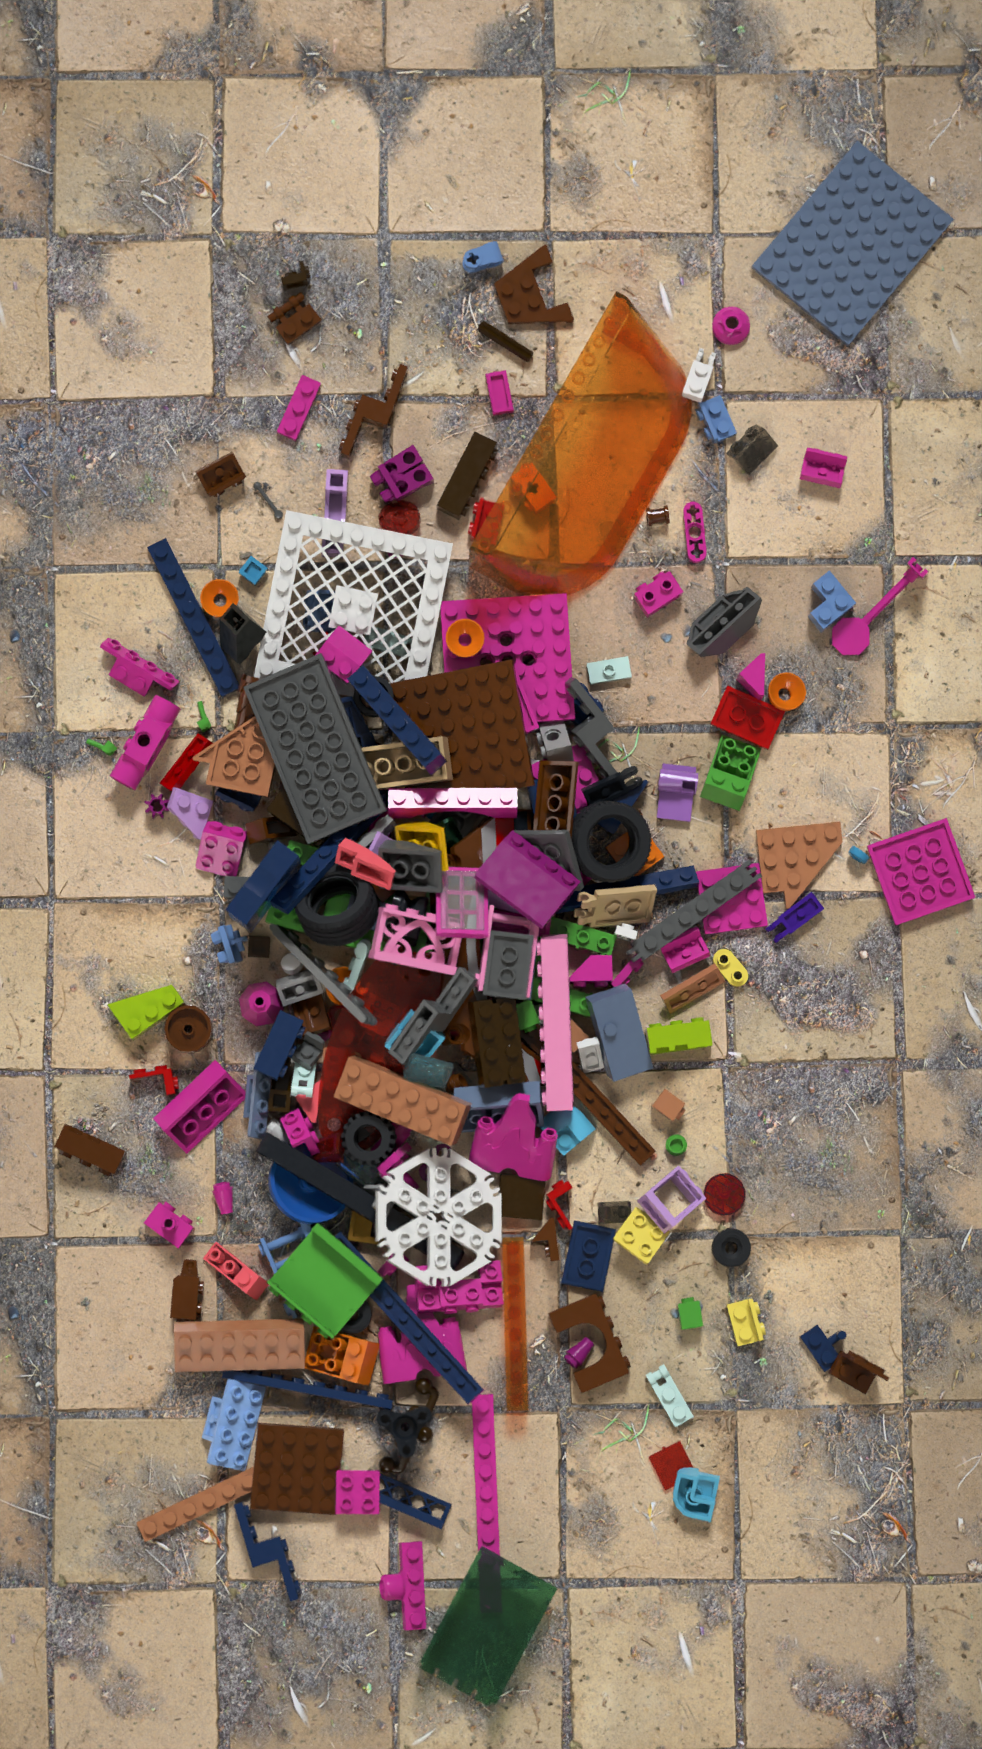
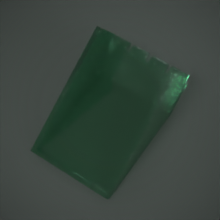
M481 1546L429 1638L416 1666L433 1675L436 1668L439 1669L436 1678L450 1686L455 1679L458 1680L455 1686L457 1690L468 1696H471L472 1692L476 1690L477 1693L474 1699L492 1708L499 1701L558 1588Z

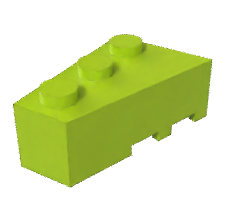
M169 985L107 1005L134 1041L168 1017L176 1008L186 1003L174 986Z

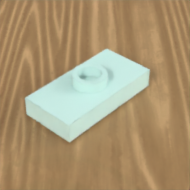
M628 656L586 664L590 685L632 678Z

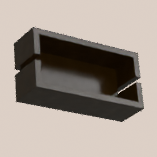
M499 997L467 1002L479 1087L488 1088L503 1084L526 1082L515 999Z

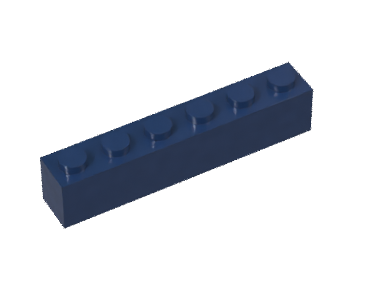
M364 665L347 679L430 775L434 774L447 762L440 751Z

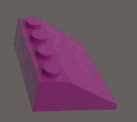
M513 830L503 839L473 876L474 879L541 929L570 899L581 882Z

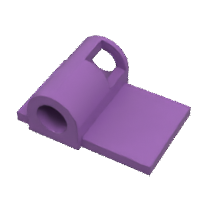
M662 764L657 790L659 791L657 818L691 821L693 795H696L698 784L696 767Z

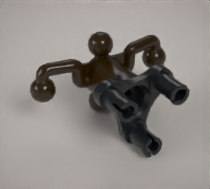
M427 1378L419 1379L415 1385L416 1391L419 1394H431L426 1406L415 1405L410 1407L407 1412H394L391 1409L383 1408L377 1414L378 1424L392 1434L395 1439V1446L402 1456L398 1465L395 1464L394 1459L391 1457L381 1458L378 1466L383 1473H402L415 1453L416 1439L424 1444L429 1443L433 1439V1431L424 1425L431 1419V1413L439 1398V1391L436 1387L432 1386L431 1381ZM408 1423L409 1430L403 1431L401 1425Z

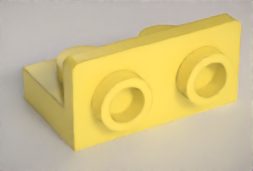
M753 1298L726 1305L737 1346L764 1340L763 1335H766L763 1322L759 1323L757 1317L760 1314L758 1302H753Z

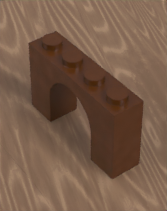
M596 1293L548 1313L556 1333L578 1324L588 1323L596 1326L604 1335L606 1346L600 1360L588 1367L573 1372L581 1393L629 1374L628 1368H631L627 1356L622 1357L620 1348H623L619 1337H614L611 1329L614 1328L611 1317L610 1315L606 1317L603 1309L606 1308L602 1296L597 1297Z

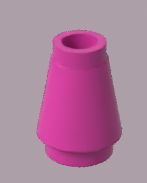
M230 1182L214 1184L212 1193L220 1213H232L233 1186H230Z

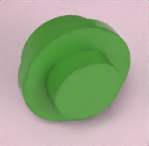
M672 1135L666 1141V1150L673 1156L682 1155L686 1151L687 1142L681 1135Z

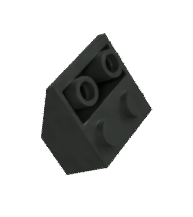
M232 603L220 618V646L240 665L248 658L253 648L262 641L263 636L267 632L252 617Z

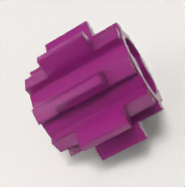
M151 794L152 799L144 802L149 806L145 810L146 814L152 813L153 820L157 816L164 819L163 814L170 812L166 807L169 800L163 801V794H160L158 798ZM155 802H160L163 808L155 812L152 805Z

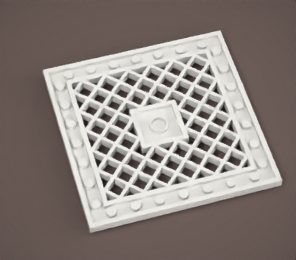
M286 510L263 627L267 633L260 642L254 677L263 679L295 665L292 662L299 657L306 660L304 654L313 648L318 652L319 650L316 646L327 640L334 632L332 631L326 635L320 626L329 619V627L337 628L341 626L346 631L356 632L357 634L354 637L360 636L365 645L371 650L370 646L381 640L387 650L378 656L372 650L371 654L374 658L366 664H362L366 668L374 661H377L382 671L375 676L379 677L385 673L391 683L398 682L404 677V680L427 676L453 543ZM303 536L310 537L308 540L302 543ZM316 538L332 542L322 548ZM314 540L320 550L309 556L303 546ZM338 543L353 546L343 552ZM334 544L340 554L330 560L324 550ZM358 547L373 550L364 556ZM355 548L361 558L351 564L345 554ZM300 549H302L307 558L298 564ZM379 551L393 553V555L384 560ZM322 552L328 562L318 568L312 558ZM376 552L382 562L372 568L366 558ZM400 555L413 557L414 559L405 564ZM343 557L348 567L338 572L333 562ZM397 557L403 567L393 573L387 562ZM420 559L428 560L427 568ZM310 561L315 571L305 577L299 567ZM364 561L370 571L360 577L354 566ZM418 561L424 571L414 577L408 566ZM330 565L336 575L326 581L320 571ZM384 565L391 575L380 581L374 571ZM351 569L357 579L347 585L341 575ZM405 569L411 579L401 585L395 575ZM296 570H298L303 579L294 584ZM318 573L324 583L314 589L308 579ZM372 573L378 583L368 589L362 579ZM425 574L423 588H421L416 579ZM339 577L345 587L337 585L334 593L329 583ZM393 577L399 587L388 593L383 583ZM306 582L311 592L301 598L295 588ZM360 582L365 591L350 587ZM414 582L419 592L409 597L404 587ZM327 586L332 596L322 602L316 592ZM381 586L386 596L377 601L378 593L371 591ZM293 590L299 600L290 605ZM401 590L407 600L397 606L391 596ZM314 594L320 604L310 610L303 600ZM421 594L419 608L417 609L412 600ZM334 598L332 611L330 614V612L324 604H326ZM389 598L395 608L384 614L378 604ZM301 602L307 613L297 619L291 608ZM409 602L415 613L405 618L399 608ZM322 606L328 617L318 623L312 612ZM377 607L382 617L373 622L375 608ZM289 610L295 621L286 626ZM397 610L403 621L393 627L387 616ZM310 615L316 625L306 631L300 620ZM417 615L415 628L413 630L410 624L408 623V620ZM385 619L391 629L380 635L374 625ZM297 623L303 633L293 639L287 629ZM405 623L411 633L401 639L395 629ZM318 627L324 638L314 644L308 633ZM371 628H373L378 638L368 644L362 634L370 635ZM285 631L291 642L281 648ZM393 631L399 642L389 648L383 637ZM306 636L312 646L302 652L296 641ZM413 636L409 651L404 641ZM293 644L299 654L289 660L283 650ZM401 644L407 654L397 660L391 650ZM280 652L287 662L279 661ZM389 652L395 662L384 668L379 658ZM409 657L405 672L400 662ZM397 665L403 675L393 681L387 671ZM331 673L338 693L353 697L355 688L349 682L346 685Z

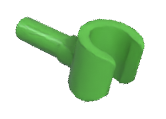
M199 701L197 704L202 719L197 721V724L201 731L205 732L211 728V723L205 714L202 701Z
M91 739L86 741L87 744L97 747L109 756L117 749L110 741H107L105 745Z

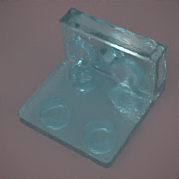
M412 1053L407 1065H403L404 1078L412 1082H421L431 1087L445 1088L453 1070V1063Z

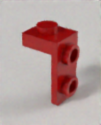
M167 1065L154 1067L155 1071L146 1072V1068L133 1070L134 1074L129 1075L130 1080L163 1075L166 1095L168 1096L175 1095L176 1089H179L178 1077H174L173 1069H167Z
M560 1180L551 1186L553 1190L546 1194L548 1199L545 1202L551 1211L556 1210L560 1217L556 1219L563 1229L567 1227L570 1231L573 1227L555 1199L573 1187L569 1181L564 1183L563 1180Z

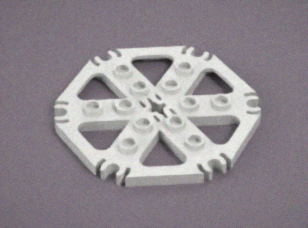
M428 1148L388 1171L387 1174L392 1177L383 1176V1179L388 1182L387 1188L379 1185L377 1187L379 1191H376L375 1242L384 1238V1241L377 1244L378 1247L384 1245L388 1247V1251L383 1254V1257H389L393 1254L390 1259L386 1260L387 1262L426 1286L431 1285V1287L436 1286L438 1278L441 1279L442 1287H446L447 1284L451 1286L491 1261L487 1258L495 1257L490 1253V1247L499 1249L500 1245L498 1243H502L501 1193L493 1197V1194L497 1193L500 1188L497 1187L492 1190L489 1187L490 1182L495 1180L494 1177L484 1180L491 1174L452 1149L447 1150V1148L441 1149V1156L436 1154V1148H431V1150ZM421 1163L427 1165V1196L406 1184L403 1180L405 1172ZM453 1164H458L473 1173L476 1177V1182L450 1197V1168ZM392 1201L416 1216V1218L394 1231H389L386 1227V1206L388 1202ZM489 1203L492 1206V1230L489 1233H485L461 1217L480 1205ZM441 1212V1217L444 1221L436 1222V1217L432 1213L438 1214ZM427 1237V1270L422 1271L405 1261L403 1252ZM450 1238L476 1254L475 1261L459 1271H454L450 1266Z

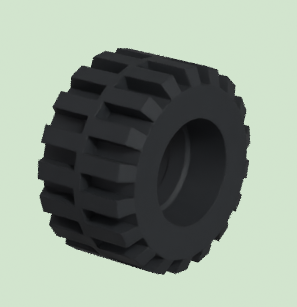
M368 1111L351 1117L347 1124L344 1125L343 1133H341V1143L345 1149L344 1152L352 1161L361 1165H376L384 1162L391 1156L393 1149L396 1147L397 1134H395V1127L391 1124V1121ZM364 1126H374L381 1133V1144L373 1151H365L357 1143L358 1131Z

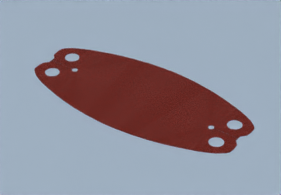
M397 942L400 945L398 952L403 953L405 951L404 945ZM412 952V958H416L417 953ZM425 952V958L430 959L431 953ZM375 960L359 980L351 994L365 1002L364 1007L377 1019V1024L372 1026L361 1023L345 1006H343L335 1023L326 1049L319 1085L318 1124L324 1139L332 1142L342 1140L341 1133H343L344 1125L351 1118L350 1115L352 1113L366 1112L364 1109L334 1097L348 1057L356 1055L355 1052L359 1053L363 1059L419 1081L427 1060L409 1062L407 1065H402L388 1052L389 1049L385 1047V1043L396 1025L403 1020L411 1009L416 1011L423 1000L437 1001L441 994V973L431 971L428 976H422L419 974L418 968L405 965L394 966L390 962ZM405 975L409 977L407 981L403 980ZM331 1118H337L341 1122V1127L337 1131H331L327 1127V1122ZM370 1125L362 1127L368 1131V1134L372 1133L365 1141L358 1143L359 1147L363 1150L371 1147L381 1137L380 1131Z

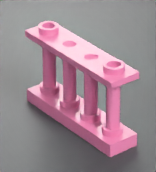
M489 905L488 938L483 939L479 974L475 973V978L478 979L475 985L477 986L476 992L483 991L493 921L525 926L528 929L527 935H534L527 991L528 999L530 998L539 927L526 917L493 913L494 905Z

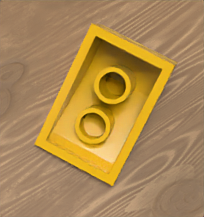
M411 821L395 826L397 841H408L441 850L442 871L449 870L443 827L421 821Z

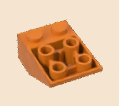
M314 1326L305 1357V1369L369 1386L379 1350V1343L339 1332L333 1339L330 1336L326 1339L317 1331L319 1327Z

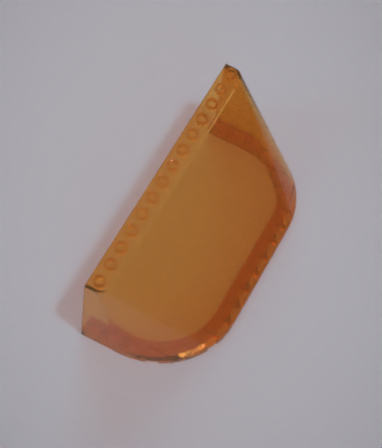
M617 291L615 292L469 549L470 568L514 592L527 596L564 593L570 595L591 586L603 577L615 564L686 438L690 425L692 403L691 399L681 396L687 381L685 373L671 351L625 295Z

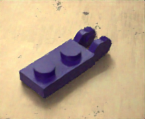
M811 892L777 917L778 919L765 928V930L771 932L777 925L782 923L786 930L775 936L773 940L777 943L824 910V907Z

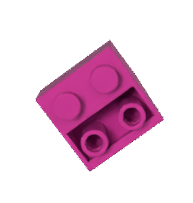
M590 955L569 977V984H573V988H586V984H594L595 988L607 987L613 981L612 955Z

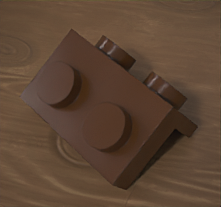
M233 452L195 471L209 497L222 495L225 492L224 489L230 486L236 487L243 483V479L246 478Z

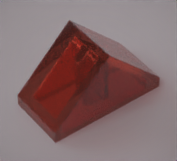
M339 1133L319 1138L320 1142L317 1143V1147L320 1152L314 1155L311 1154V1159L318 1163L344 1162V1147H342V1138Z

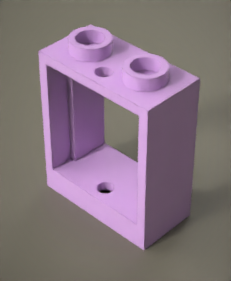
M677 1166L640 1197L637 1202L665 1234L702 1203L706 1197L703 1195L702 1190L692 1182L688 1173L680 1166ZM670 1179L691 1203L675 1218L654 1194Z

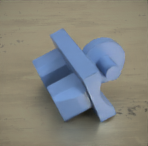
M232 925L218 927V930L211 934L214 945L223 943L225 948L224 951L217 953L219 963L230 964L243 961L240 952L245 950L243 942L248 941V937H241L239 930L233 931Z

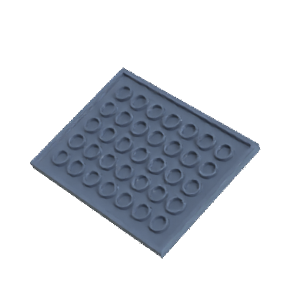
M857 141L751 268L846 346H849L954 219Z

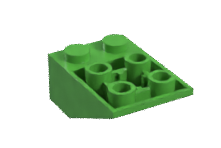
M722 734L700 797L740 811L762 748Z

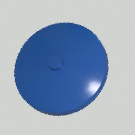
M319 1140L320 1142L317 1143V1147L320 1152L314 1155L310 1153L305 1143L293 1147L353 1183V1173L347 1159L333 1145ZM272 1162L268 1177L270 1194L276 1206L287 1217L303 1224H321L335 1218L345 1209L346 1206Z

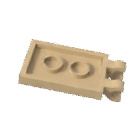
M653 884L595 890L594 895L580 892L578 893L577 901H582L581 908L575 909L573 916L574 918L578 917V925L589 924L590 928L622 925V923L650 922L657 888Z

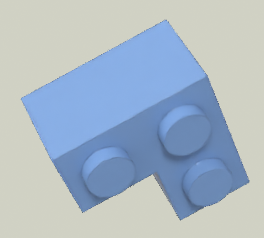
M830 570L811 586L823 603L810 612L808 618L822 633L856 604Z

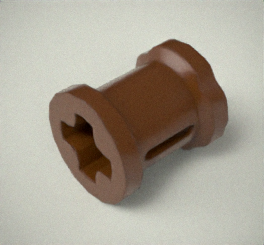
M667 505L658 509L646 508L648 526L663 522L666 524L670 523Z

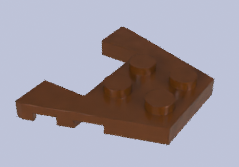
M547 245L540 247L494 283L508 324L574 322L568 302L550 309L546 308L533 270L552 264Z

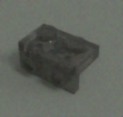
M754 425L745 431V435L739 441L731 445L730 450L726 454L733 458L746 474L750 475L778 445L763 427Z

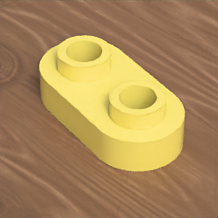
M720 949L714 954L713 964L717 965L722 976L730 985L740 987L747 982V970L731 951ZM726 956L728 958L727 963H721L720 957ZM740 972L742 975L741 979H735L734 973Z

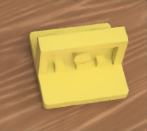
M635 1207L626 1221L617 1230L613 1240L640 1261L648 1264L670 1231L664 1234L649 1215Z

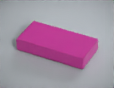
M506 370L485 374L493 416L514 412Z

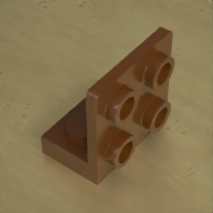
M850 1350L848 1353L840 1351L828 1372L865 1395L876 1376L886 1381L890 1378L884 1374L885 1370Z

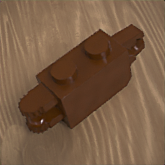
M184 1259L181 1274L173 1279L170 1318H175L176 1322H182V1319H189L190 1322H195L197 1316L202 1315V1303H199V1294H203L204 1281H200L201 1277H198L197 1260Z

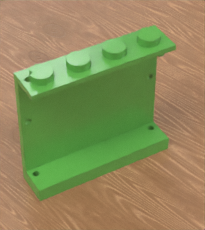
M317 1223L267 1283L270 1285L268 1289L277 1297L282 1295L286 1299L284 1303L293 1311L297 1308L303 1313L302 1319L310 1325L312 1323L316 1324L319 1327L317 1331L327 1339L330 1336L333 1339L384 1278L321 1224Z

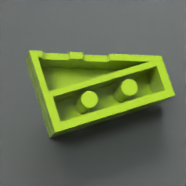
M704 1017L693 1018L690 1023H683V1020L671 1021L670 1025L662 1026L661 1023L650 1024L649 1028L645 1029L646 1043L650 1055L713 1046L709 1020L704 1021Z

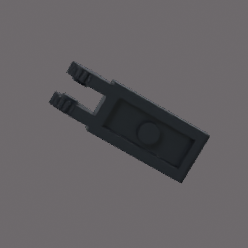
M637 767L625 768L621 773H615L582 788L581 790L588 805L599 801H611L641 786L643 783L641 777L630 779L626 784L624 781L636 775L638 772Z

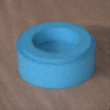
M852 846L848 851V854L861 864H866L870 858L855 846Z

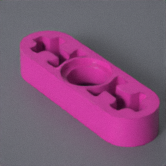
M693 501L687 503L683 509L687 557L692 563H700L705 559L707 553L703 511L701 505ZM690 507H694V510H698V512L695 514V521L700 520V523H687V521H692L691 514L687 513V511L690 510ZM690 528H699L701 535L698 538H692L689 535ZM702 541V544L698 543V551L703 554H700L699 558H695V555H691V552H694L695 549L694 544L690 545L689 542L697 543Z

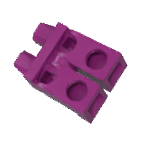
M414 445L379 465L378 470L370 476L375 487L384 482L388 485L389 488L380 493L385 504L394 500L399 502L419 489L435 483L434 478L425 463H423Z

